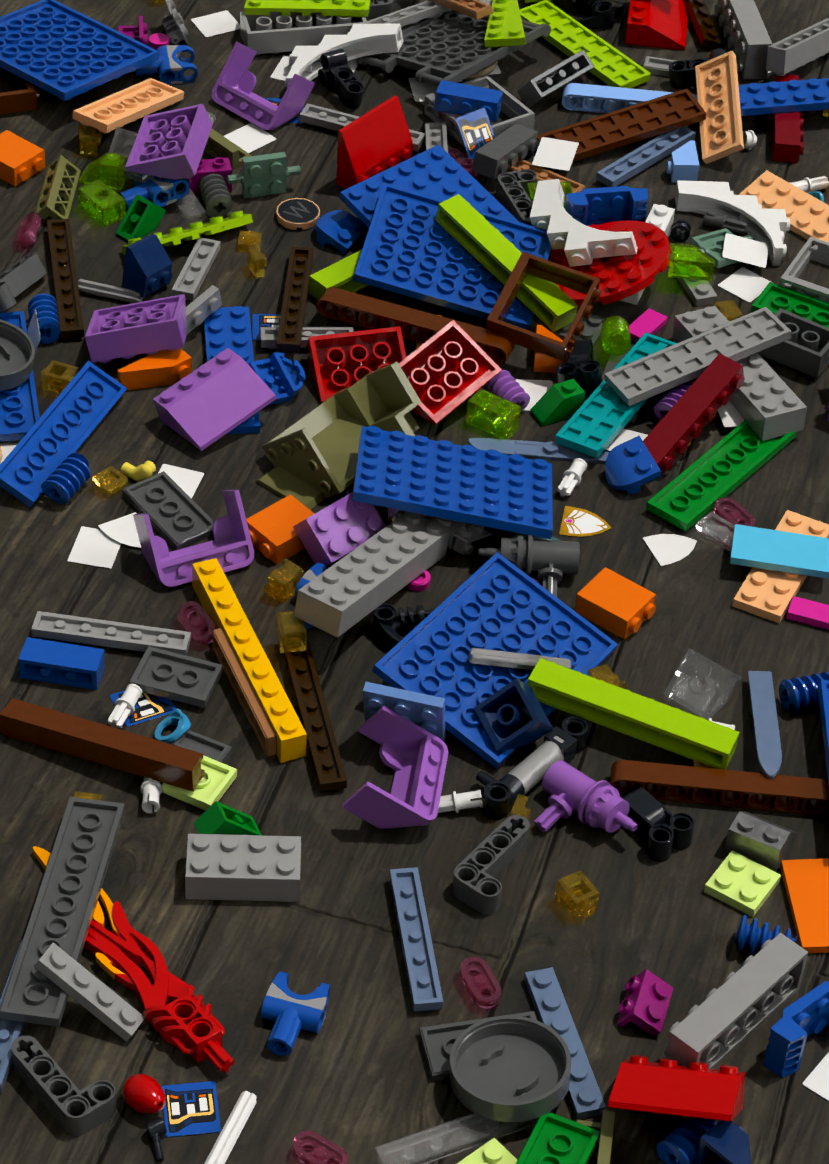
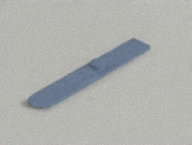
M469 438V445L477 449L486 451L492 449L499 451L501 454H518L524 458L573 461L576 458H580L585 462L605 464L610 452L604 450L598 458L552 441L537 442Z
M748 671L757 758L763 773L767 778L773 779L781 767L782 750L772 672Z

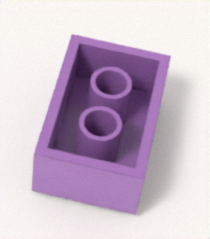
M352 492L296 524L293 528L314 564L322 563L327 566L353 551L386 527L374 505L352 501Z

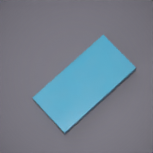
M735 524L730 564L829 579V538Z

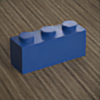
M441 80L435 94L434 111L463 116L485 108L489 121L496 122L501 111L503 91Z
M30 637L26 638L18 659L20 678L94 690L98 689L105 669L104 649Z

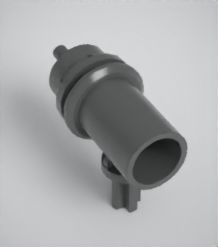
M517 534L511 538L501 537L499 549L480 548L478 550V556L491 558L498 552L528 576H530L531 572L537 573V580L542 583V587L556 597L557 584L562 581L563 574H578L579 542L533 539L531 535H527V538L523 539V534Z

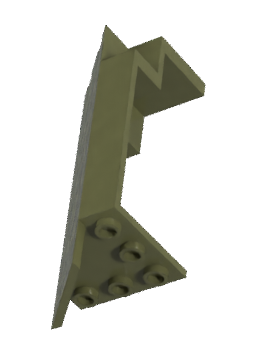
M396 361L372 371L352 386L336 392L264 444L262 448L274 468L255 482L282 498L291 494L308 509L312 510L326 498L341 493L354 483L362 426H376L384 431H400L405 435L415 436L414 432L419 429V426L410 410L420 404L421 400L399 363Z

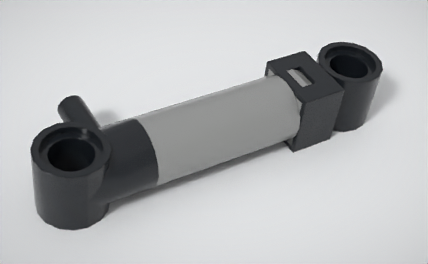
M578 716L565 718L561 729L557 726L544 736V743L499 781L485 772L479 771L476 775V780L486 786L484 790L483 813L495 820L507 817L510 807L544 778L545 773L552 764L559 760L570 763L575 758L576 753H580L586 748L587 721Z

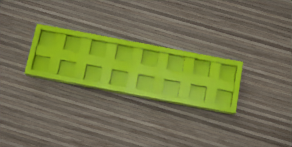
M543 0L520 9V15L525 21L540 25L543 23L550 25V34L547 37H541L567 56L571 57L584 50L595 66L589 72L611 87L633 88L650 81V72L548 0Z

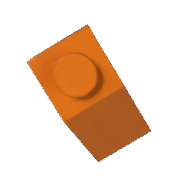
M537 325V334L563 342L562 339L544 326ZM534 352V372L556 373L557 366L567 362V356L564 361L545 354Z

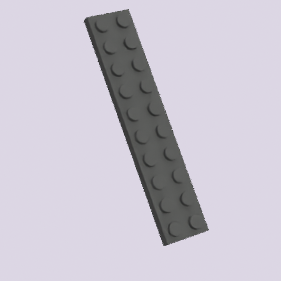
M77 797L69 798L3 999L0 1019L60 1026L69 995L36 969L34 965L52 943H55L79 963L125 813L124 803Z

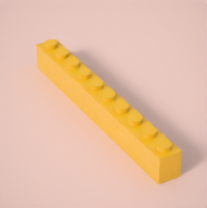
M217 558L193 563L192 586L214 630L223 628L277 736L276 755L280 763L306 757L307 733Z

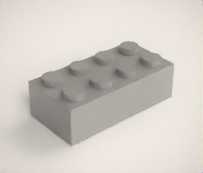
M188 834L185 898L199 900L299 902L301 836Z

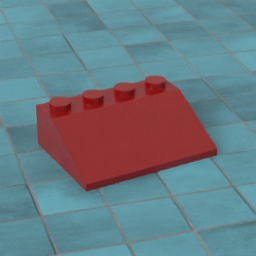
M630 0L625 44L685 51L689 13L684 1Z
M398 96L391 97L338 130L336 185L347 189L412 158L413 141Z
M454 320L399 363L421 400V403L411 411L434 425H437L502 371Z
M400 326L311 336L308 338L306 345L309 368L320 403H323L336 392L352 386L368 373L396 361L400 363L406 358Z
M631 1055L629 1060H624L620 1064L608 1107L732 1121L743 1110L746 1073L738 1072V1067L720 1065V1070L708 1069V1064L702 1062H690L689 1066H681L674 1059H660L659 1063L648 1062V1057Z

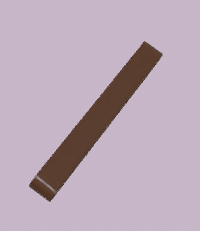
M335 287L327 288L316 303V310L324 317L371 330L400 326L404 339L422 344L453 320ZM454 320L496 364H504L515 348L514 339L507 334Z
M618 760L611 766L610 784L618 790L620 796H625L635 789L642 787L656 800L829 817V785L827 779L776 775L773 779H769L764 773L631 760Z

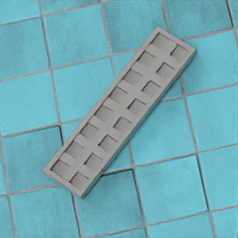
M764 307L605 373V381L628 406H631L698 378L719 353L736 362L790 339L791 330L767 307Z

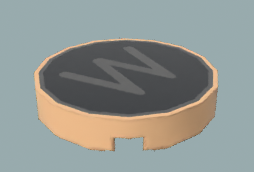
M292 198L281 202L277 206L276 215L278 223L285 228L296 230V227H302V230H307L314 227L316 221L320 218V209L313 201L303 198Z

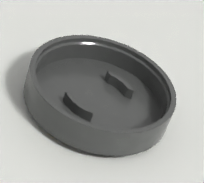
M0 320V391L21 385L30 377L34 364L35 346L28 334L22 329L7 321Z
M506 1015L481 1020L465 1029L458 1036L451 1049L450 1083L455 1096L466 1108L475 1114L491 1120L522 1122L543 1116L561 1103L570 1086L571 1056L567 1044L554 1029L531 1018Z

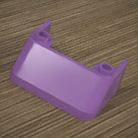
M236 42L212 90L213 101L267 131H272L298 116L315 83L294 74L279 106L252 92L256 85V77L252 72L248 71V68L257 51Z
M239 490L222 491L228 515L220 517L214 522L212 527L214 540L171 552L168 551L167 543L163 538L154 536L149 514L133 515L142 553L157 580L162 585L173 587L191 582L192 564L217 558L223 572L251 564L254 559V549Z
M383 705L359 728L358 732L381 744L379 754L382 762L395 770L391 794L367 781L343 803L342 808L380 829L428 825L438 814L448 748L444 741Z

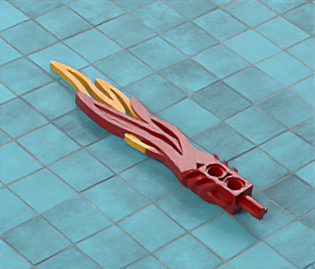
M34 846L33 855L46 871L51 853ZM101 888L99 898L107 911L113 933L104 928V914L99 901H97L83 948L95 955L98 965L111 977L135 991L144 1010L143 1015L145 1019L152 1024L153 1028L160 1033L166 1042L178 1047L184 1054H190L197 1063L208 1058L219 1072H228L230 1066L234 1064V1060L222 1048V1036L225 1033V1028L212 1015V1006L208 1002L205 1007L203 996L200 993L198 998L195 996V987L192 984L185 983L168 971L158 947L149 938L132 928L121 904L118 901H115L113 904ZM142 963L145 966V968L147 969L152 978L154 985L150 983L149 979L147 978L145 973L139 968L138 965H141Z

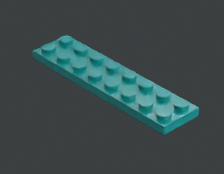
M645 332L614 369L677 343ZM604 379L555 435V443L598 458L648 398L628 406Z

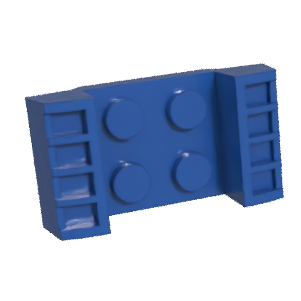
M628 186L583 189L581 192L566 194L565 210L575 220L586 226L627 220L645 222L648 206V189L630 188Z
M829 981L823 982L783 1009L782 1018L770 1028L771 1034L768 1037L769 1043L766 1046L767 1051L762 1065L781 1078L799 1070L806 1038L812 1033H819L826 1025L829 1027Z

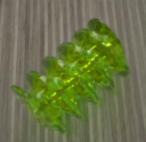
M620 316L609 317L601 326V342L607 353L618 356L624 354L630 348L629 324Z

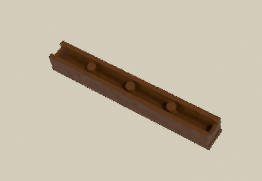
M12 698L0 712L1 735L193 792L205 775V770L201 769L200 763L204 758L203 753Z

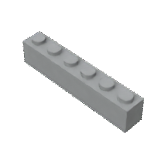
M829 18L768 46L766 70L773 72L774 75L784 76L786 73L794 71L796 68L829 53Z

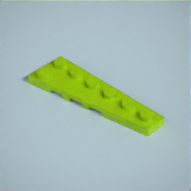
M246 0L244 15H270V12H282L283 16H290V12H301L302 16H310L315 12H320L322 16L368 17L371 0Z
M493 0V13L489 16L484 39L485 48L526 45L518 0Z
M236 211L230 213V217L223 219V216L210 218V223L203 224L202 221L189 224L190 228L182 230V227H175L169 229L168 234L162 235L161 232L153 234L157 235L163 246H174L181 244L182 239L184 241L200 238L201 234L212 235L253 223L251 214H243V211ZM141 237L130 239L127 245L121 246L123 255H126V247L141 240Z

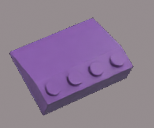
M198 104L144 116L126 163V170L173 180L189 179L195 176L213 125L204 105Z
M185 295L94 310L85 335L91 361L107 363L114 358L130 359L137 354L145 353V355H152L159 350L168 349V351H175L180 349L181 346H184L186 339Z
M227 348L156 396L153 401L160 420L202 451L277 398L245 360Z

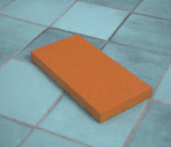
M829 858L781 860L780 869L796 935L798 934L799 946L808 951V953H829Z

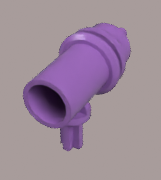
M563 760L552 764L545 773L542 788L551 795L548 799L550 806L534 821V824L539 827L541 832L549 830L561 817L568 819L573 811L578 812L580 822L592 828H602L609 833L616 831L621 826L631 831L637 829V824L627 817L630 808L629 803L620 797L618 790L611 786L609 782L605 780L596 782Z

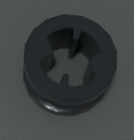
M676 220L671 226L670 235L675 241H686L690 237L691 226L685 220Z

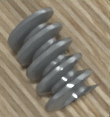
M209 174L202 177L198 181V188L208 216L211 218L217 216L224 217L231 210L233 202L223 176L220 174Z

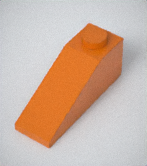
M181 348L175 351H168V349L159 350L155 354L148 355L117 370L118 382L125 386L127 390L174 385L192 373V357Z

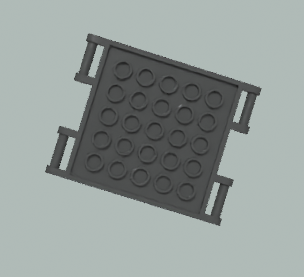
M453 10L437 14L434 18L422 19L419 23L412 24L403 29L402 36L404 42L399 52L368 55L356 58V61L361 65L368 64L381 68L382 71L391 73L396 65L403 66L408 70L417 71L415 75L417 82H428L439 86L441 80L460 83L463 79L476 74L477 71L484 67H488L493 62L505 58L511 52L518 51L524 45L485 48L484 39L490 15L476 20ZM521 17L526 44L532 43L533 40L540 36L547 37L550 34V25L525 21Z

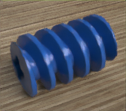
M38 294L32 297L28 303L29 322H31L36 309L40 332L39 343L51 344L60 336L57 302L50 294Z
M79 453L69 454L62 464L42 483L41 488L44 494L59 504L68 503L70 498L75 495V492H78L80 487L91 477L87 459Z
M822 672L820 675L816 673L810 677L805 675L801 678L795 677L791 680H782L779 685V696L784 710L788 711L789 705H791L794 711H798L800 704L803 709H808L809 701L813 707H818V684L821 679L829 680V673Z
M743 915L734 945L738 942V949L741 952L749 945V952L751 955H754L768 939L773 940L780 933V925H776L771 932L769 931V922H765L761 928H758L757 918H754L751 924L748 925L747 916ZM788 928L783 935L796 943L798 934L795 938H792L791 929Z
M689 1117V1119L685 1120L681 1126H678L664 1140L657 1144L656 1150L661 1162L664 1164H695L700 1138L717 1124L716 1119Z

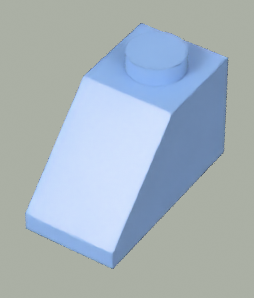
M690 140L672 152L671 161H667L666 166L671 182H677V180L697 181L699 160L695 141Z

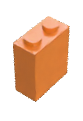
M8 130L0 134V179L13 186H17L45 168L44 149Z
M290 494L246 519L252 545L276 565L305 549L293 526L315 513Z
M605 567L577 593L575 612L625 640L632 633H636L646 619H650L654 615L656 610L654 605L656 594Z

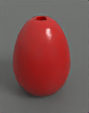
M135 1074L129 1077L123 1085L122 1095L124 1101L131 1109L144 1114H154L164 1108L166 1096L162 1087L154 1078L145 1074Z

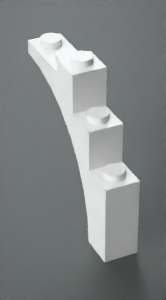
M353 24L347 35H324L318 46H295L292 54L289 55L291 70L285 78L286 88H288L294 74L310 81L317 77L318 70L323 68L320 56L325 52L342 48L347 55L348 61L368 55L399 52L404 42L401 25Z
M560 180L538 181L530 213L531 223L534 227L547 230L552 250L564 249L570 267L592 265L593 258L637 254L638 247L632 231H604L580 223L564 209L565 195Z
M677 180L675 192L677 211L694 212L704 215L706 212L722 216L729 215L730 219L746 222V232L748 234H751L759 242L769 244L768 256L771 265L781 266L782 257H786L787 252L786 244H783L786 231L790 230V218L786 217L785 209H763L762 205L758 204L757 195H734V192L730 191L729 182Z

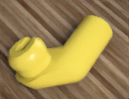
M146 461L137 467L125 462L120 471L134 481L140 482L151 477L153 472L156 471V466L151 461Z

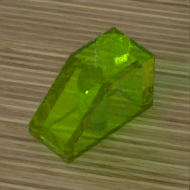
M106 152L86 166L79 178V182L121 190L128 178V171L125 168L127 156Z
M671 243L672 253L669 255L668 277L713 281L714 259L694 245Z

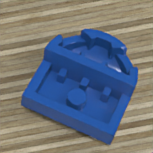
M334 210L321 216L316 221L313 230L317 234V242L322 247L329 243L345 255L363 235L368 226L347 211Z
M275 352L268 359L252 361L248 364L276 395L277 399L268 405L292 400L302 388L305 380V372L297 360L291 361L285 358L284 353Z
M640 436L614 447L609 452L605 462L606 480L615 491L619 489L627 491L628 494L638 493L641 491V485L662 476L660 468Z

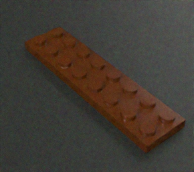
M684 89L537 135L538 146L542 137L577 142L579 145L573 159L574 162L706 120V112L690 91Z

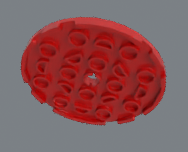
M627 220L599 225L592 224L589 227L612 232L632 231L638 247L637 254L593 258L592 265L571 267L564 249L551 250L548 261L599 278V290L602 292L598 302L602 301L604 305L627 298L655 281L654 276L659 272L663 273L670 262L669 255L672 251L667 235L659 227L642 221ZM558 285L567 296L574 300L578 307H581L587 294Z

